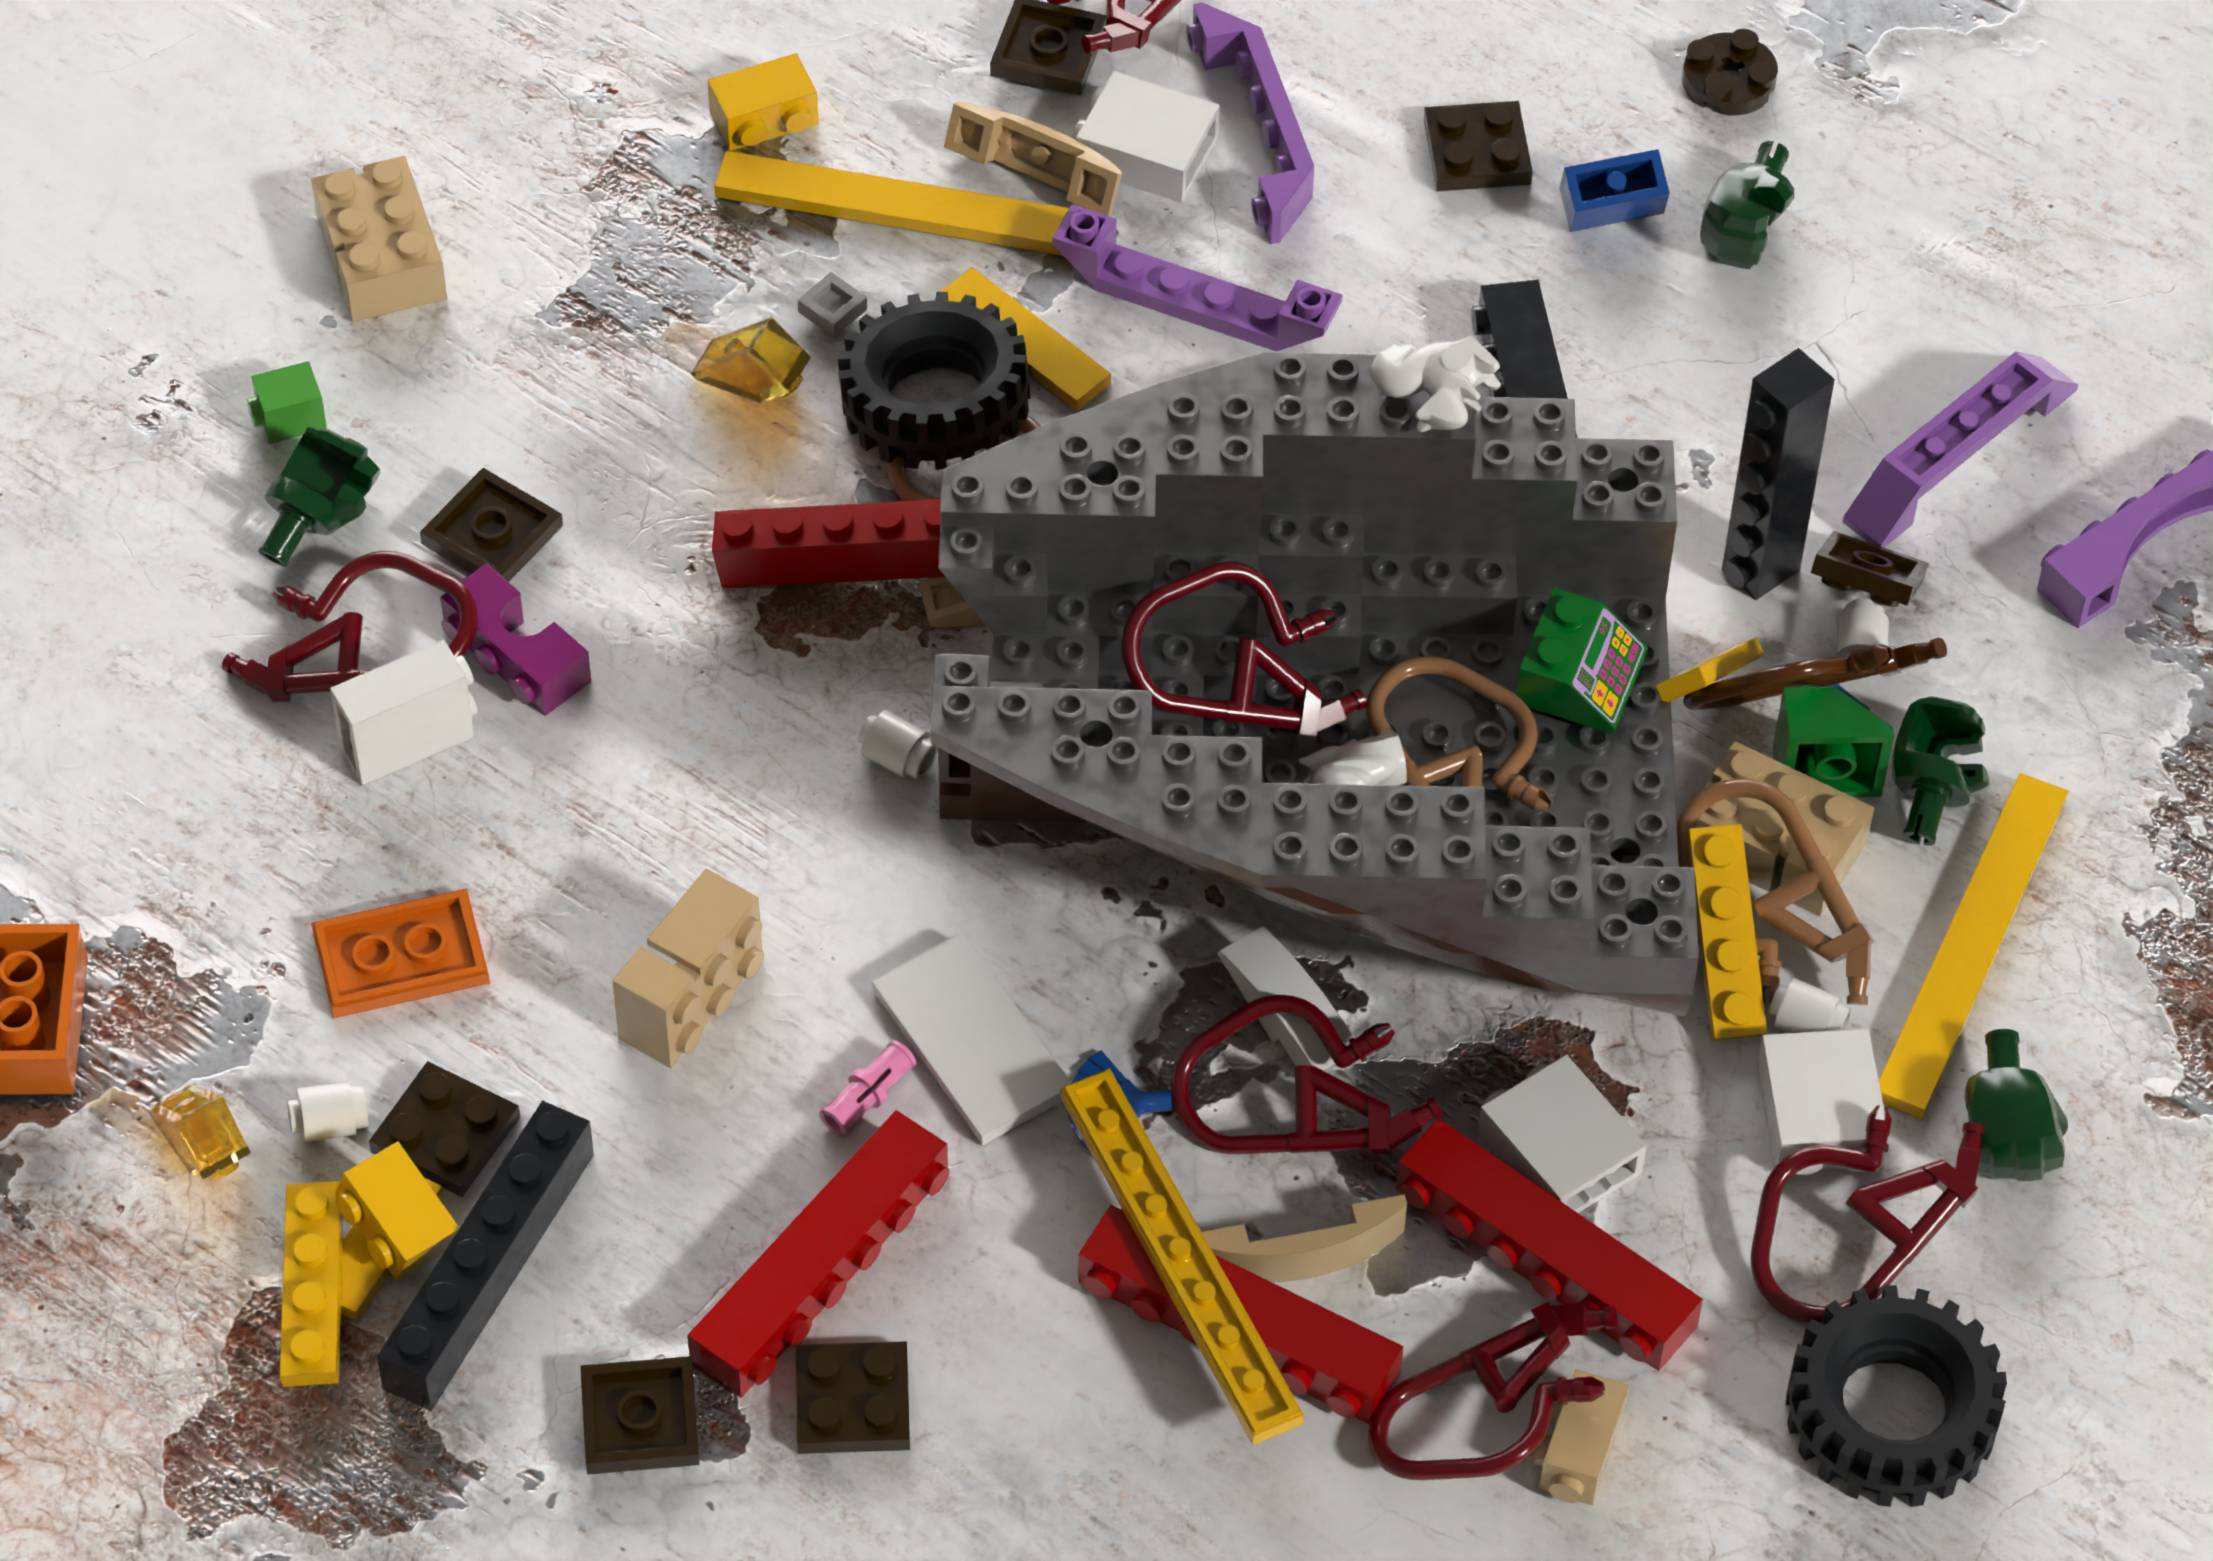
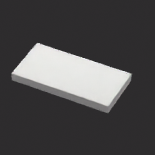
M963 932L872 981L873 992L982 1146L1062 1102L1060 1098L1061 1087L1072 1082Z

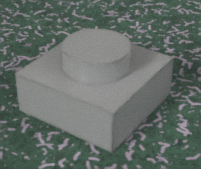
M832 272L797 300L798 313L832 337L838 335L867 310V297Z

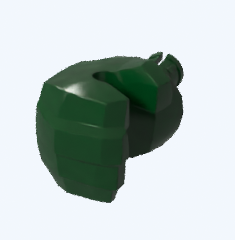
M1774 141L1761 143L1754 163H1739L1731 167L1718 178L1712 187L1704 206L1700 238L1705 250L1718 263L1743 269H1751L1753 265H1757L1767 245V226H1770L1793 201L1794 187L1781 174L1789 158V151L1782 144L1778 143L1774 156L1771 158L1769 154Z
M307 427L282 473L274 479L265 494L266 502L280 515L258 552L271 562L286 567L289 563L288 560L306 530L329 535L360 517L366 508L364 496L370 491L380 475V468L368 457V448L351 438H344L329 429L319 430Z
M1933 696L1921 698L1909 705L1902 721L1892 754V773L1897 788L1913 798L1902 836L1915 844L1920 845L1921 837H1924L1923 843L1925 846L1934 845L1944 806H1965L1970 803V793L1989 786L1988 772L1982 764H1956L1954 761L1947 759L1954 754L1968 755L1983 752L1982 737L1985 735L1986 728L1983 719L1968 704Z
M1995 1029L1985 1034L1988 1070L1980 1071L1970 1077L1966 1083L1964 1093L1969 1122L1978 1123L1985 1127L1984 1135L1981 1136V1155L1977 1174L1989 1176L1991 1179L2042 1180L2045 1172L2063 1166L2065 1157L2063 1136L2068 1129V1120L2043 1076L2034 1070L2020 1068L2019 1033L2011 1029Z

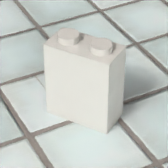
M1113 71L1105 87H1098L1092 97L1090 113L1085 121L1081 119L1078 121L1072 138L1095 150L1122 171L1120 183L1182 203L1218 138L1220 105Z
M445 640L330 688L340 749L362 786L475 737L472 716L478 714L475 700L468 689V686L474 683L473 676L465 658L462 655L454 657Z
M1852 1029L1768 1034L1762 1036L1757 1066L1774 1167L1795 1151L1811 1146L1829 1145L1864 1152L1865 1149L1861 1147V1143L1866 1137L1867 1118L1877 1105H1880L1875 1119L1884 1120V1106L1870 1030ZM1886 1152L1883 1154L1881 1167H1883ZM1819 1164L1806 1167L1796 1174L1810 1175L1821 1170L1847 1169L1852 1172L1863 1171L1835 1165Z
M1567 1054L1552 1064L1542 1063L1526 1076L1524 1081L1511 1089L1497 1090L1484 1101L1480 1109L1477 1135L1498 1159L1577 1213L1614 1192L1643 1172L1647 1145Z

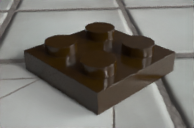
M1015 0L990 62V76L1082 95L1098 50L1094 53L1086 54L1082 48L1081 38L1083 35H1094L1103 31V26H1106V15L1062 5H1054L1039 0Z
M1519 101L1424 108V125L1436 192L1531 185L1533 171Z
M482 468L420 531L422 545L471 574L487 563L504 579L510 582L562 528L563 519L562 513L489 470Z
M1833 531L1817 552L1810 573L1821 576L1822 583L1831 588L1847 591L1853 587L1870 593V599L1879 604L1897 607L1899 603L1906 606L1909 604L1924 581L1929 563Z
M427 1061L370 1138V1151L373 1154H377L392 1144L399 1142L424 1178L441 1185L442 1188L463 1198L519 1120V1105Z
M907 1341L796 1345L798 1454L910 1450Z
M692 1356L580 1365L587 1475L700 1465Z

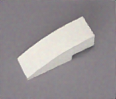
M1264 926L1217 953L1248 1003L1268 995L1296 996L1311 1002L1322 1010L1332 1022L1346 1046L1350 1044L1348 1039L1354 1038L1340 1015L1305 969ZM1274 1013L1258 1019L1273 1043L1280 1040L1295 1066L1312 1065L1325 1072L1337 1067L1316 1032L1301 1018L1286 1013Z

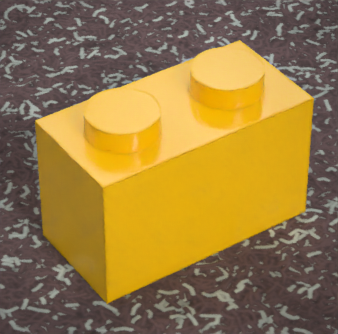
M797 53L707 79L709 111L729 151L753 146L762 141L792 132H800L806 128L819 125L817 91Z
M399 1142L392 1144L344 1172L335 1192L337 1196L336 1203L341 1215L349 1224H356L368 1240V1251L374 1262L382 1269L387 1268L396 1281L442 1255L459 1230L457 1223Z

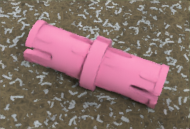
M893 1040L865 1069L858 1068L848 1078L849 1085L829 1105L820 1110L819 1116L825 1126L836 1135L843 1136L872 1106L878 1108L887 1099V1091L908 1070L916 1065V1059L912 1052L901 1042Z

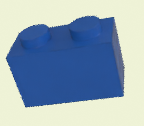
M1659 149L1564 167L1559 187L1570 232L1664 214L1670 194Z

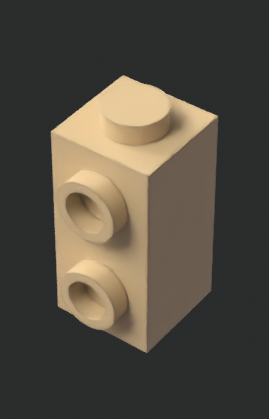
M1575 1369L1572 1379L1575 1377L1592 1376L1604 1383V1395L1594 1402L1577 1403L1574 1401L1568 1402L1567 1405H1560L1558 1401H1553L1551 1419L1557 1420L1553 1435L1546 1433L1542 1443L1537 1448L1533 1465L1542 1467L1539 1489L1550 1492L1555 1498L1564 1502L1575 1503L1580 1501L1593 1506L1625 1413L1629 1385Z

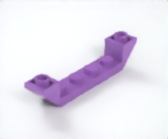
M1203 2L1193 4V24L1186 27L1187 40L1191 52L1199 53L1205 70L1236 64L1240 79H1248L1250 85L1249 100L1253 113H1261L1263 119L1262 134L1267 149L1274 148L1277 155L1275 157L1277 174L1259 177L1258 197L1252 198L1251 206L1254 221L1257 227L1264 226L1270 244L1280 243L1313 198L1314 163L1261 27Z
M1074 204L1070 206L1052 238V244L1096 291L1276 352L1324 336L1342 303V294L1298 279L1286 301L1117 245L1116 218Z
M2014 352L1886 455L1843 516L1842 523L1867 542L1885 548L1913 525L1919 498L2031 407L2045 417L2077 391L2078 384L2042 357Z

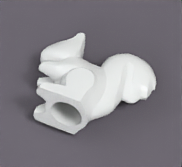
M1472 335L1456 342L1432 343L1420 350H1417L1411 344L1403 346L1394 344L1386 350L1380 351L1375 356L1371 366V377L1375 385L1386 396L1409 398L1422 390H1425L1431 398L1416 413V418L1419 419L1417 424L1419 432L1431 429L1455 430L1465 426L1468 421L1467 410L1477 413L1482 409L1477 401L1481 398V395L1475 387L1481 384L1495 391L1501 387V383L1494 374L1500 368L1498 361Z
M1390 728L1381 729L1380 734L1358 741L1351 739L1341 746L1325 747L1299 759V763L1306 766L1310 771L1303 784L1397 786L1407 783L1406 761L1399 735Z

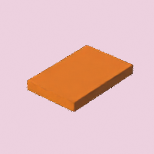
M467 888L311 922L333 1019L490 984L489 973Z

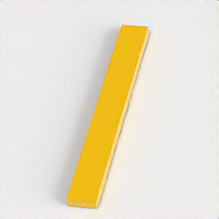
M732 151L725 152L714 185L715 197L1063 256L1052 244V238L1069 210L1066 207Z
M2019 773L1881 1074L1879 1084L1884 1105L1920 1119L1924 1118L2065 805L2068 790Z
M1106 1069L1061 1087V1100L1252 1445L1303 1425L1304 1414L1111 1069Z

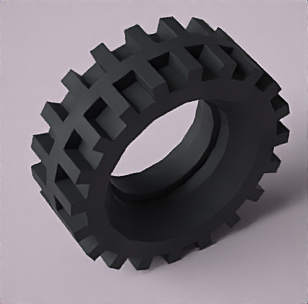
M936 292L935 300L921 301L918 293L908 295V304L898 308L891 301L882 304V316L877 319L868 314L864 315L859 320L860 334L848 331L844 338L845 351H839L838 375L844 416L846 415L847 428L850 434H859L860 446L864 450L869 451L875 446L879 447L880 460L891 463L896 456L905 458L906 468L918 469L921 461H935L936 470L945 469L949 459L961 457L963 461L975 456V452L980 449L989 450L1000 445L999 437L1001 435L1013 439L1019 432L1018 419L1026 420L1028 416V399H1031L1025 340L1023 335L1017 336L1016 322L1011 317L1000 321L999 307L992 303L982 310L976 307V297L965 294L961 302L949 301L948 292ZM934 367L955 368L973 375L980 382V385L975 390L965 396L936 404L909 403L895 398L890 393L894 386L905 377L914 372Z
M1884 1285L1881 1298L1871 1300L1865 1288L1853 1291L1849 1307L1843 1309L1836 1300L1825 1306L1822 1322L1818 1323L1812 1319L1805 1329L1802 1344L1797 1345L1785 1405H1790L1787 1420L1790 1434H1800L1801 1439L1798 1452L1804 1461L1815 1456L1821 1461L1818 1476L1827 1484L1836 1475L1848 1482L1845 1495L1858 1500L1862 1489L1877 1492L1878 1505L1891 1507L1893 1495H1908L1911 1507L1924 1505L1927 1491L1936 1489L1940 1497L1944 1499L1954 1494L1958 1479L1962 1477L1966 1482L1970 1483L1977 1476L1981 1460H1988L1993 1449L2006 1403L2003 1400L2007 1385L2006 1372H1997L2000 1352L1996 1344L1983 1347L1980 1341L1984 1327L1977 1319H1974L1967 1325H1964L1957 1319L1960 1307L1958 1304L1948 1300L1942 1309L1928 1304L1930 1291L1917 1288L1915 1299L1898 1297L1897 1285ZM1875 1363L1902 1364L1922 1372L1939 1387L1945 1399V1416L1941 1425L1931 1434L1914 1440L1886 1439L1866 1431L1850 1417L1844 1406L1843 1388L1847 1379L1860 1368Z

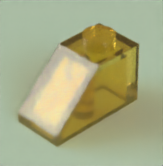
M773 317L712 339L690 374L697 381L761 403L777 396L784 398L792 394L800 386L803 380L801 373L811 356Z
M193 1083L147 1108L152 1120L188 1172L201 1179L209 1177V1180L212 1181L223 1178L238 1169V1160L251 1154L224 1097Z

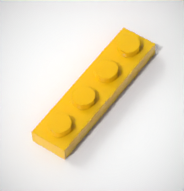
M1742 824L1690 828L1687 830L1686 836L1690 867H1694L1697 927L1711 1041L1762 1037L1767 1034Z
M340 1181L286 1184L280 1378L283 1387L339 1383L343 1216L338 1209L335 1192Z

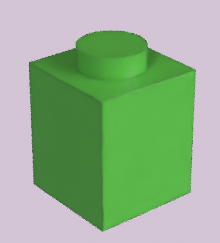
M309 361L251 376L255 396L246 398L250 417L254 427L263 425L269 444L301 436L305 433L307 427L319 430L327 429L322 396Z

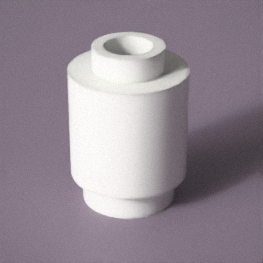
M1856 599L1845 605L1844 611L1838 617L1836 657L1849 655L1850 651L1856 648L1864 649L1868 646L1880 644L1888 646L1889 619L1884 613V608L1881 604L1870 599Z
M888 710L882 711L878 716H869L858 735V742L862 743V756L903 778L910 776L918 780L923 778L931 768L938 753V747L931 744L929 732Z
M1794 978L1789 987L1779 985L1772 999L1768 1014L1776 1017L1774 1028L1786 1033L1846 1030L1851 1017L1852 1007L1843 1004L1842 997Z
M345 1081L296 1089L297 1100L287 1101L291 1132H302L304 1142L356 1135V1129L369 1127L363 1085L350 1086L349 1082Z

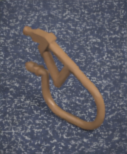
M1435 656L1415 657L1401 661L1387 669L1372 686L1367 698L1366 715L1374 736L1379 735L1381 729L1390 728L1392 730L1384 713L1385 701L1388 695L1400 682L1417 675L1433 674L1450 678L1500 705L1515 719L1519 728V740L1511 754L1492 777L1493 784L1506 792L1507 798L1511 800L1516 799L1522 805L1535 812L1548 811V807L1552 806L1553 801L1546 790L1533 783L1530 784L1521 775L1516 777L1532 756L1538 737L1536 721L1531 710L1516 694L1456 661ZM1402 745L1407 769V783H1404L1405 786H1430L1429 783L1462 772L1461 787H1482L1483 757L1477 745L1469 746L1418 766L1410 758Z
M1751 779L1724 780L1701 790L1688 802L1677 823L1679 867H1690L1687 830L1696 827L1699 818L1711 805L1734 797L1754 798L1770 805L1783 820L1806 863L1808 871L1752 901L1754 908L1763 921L1829 962L1835 963L1846 958V977L1849 988L1847 1004L1868 1005L1866 990L1871 970V944L1875 941L1867 926L1860 923L1825 856L1821 854L1794 803L1778 788L1768 783ZM1819 890L1842 934L1833 939L1784 908ZM1756 937L1757 953L1760 956L1758 961L1763 1001L1766 1004L1765 988H1770L1769 1003L1771 1004L1774 994L1780 985L1779 967H1782V961H1778V943L1770 937Z

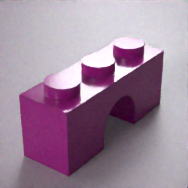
M486 563L461 581L471 592L478 612L476 634L468 649L475 654L477 661L487 673L491 675L497 673L509 684L511 691L520 702L525 705L531 703L546 716L591 682L588 651L555 622L534 635L519 636L511 633L524 623L521 594L491 566ZM445 593L440 597L443 614L441 625L447 637L452 641L459 627L460 612L454 599Z

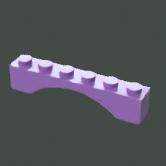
M2206 449L2201 451L2187 467L2178 473L2164 475L2154 485L2153 489L2141 497L2137 498L2134 496L2127 499L2118 508L2116 513L2104 521L2096 520L2090 523L2081 532L2079 537L2067 545L2059 544L2053 547L2042 559V570L2037 590L2077 628H2080L2115 605L2125 569L2138 550L2161 530L2182 519L2213 511V450Z

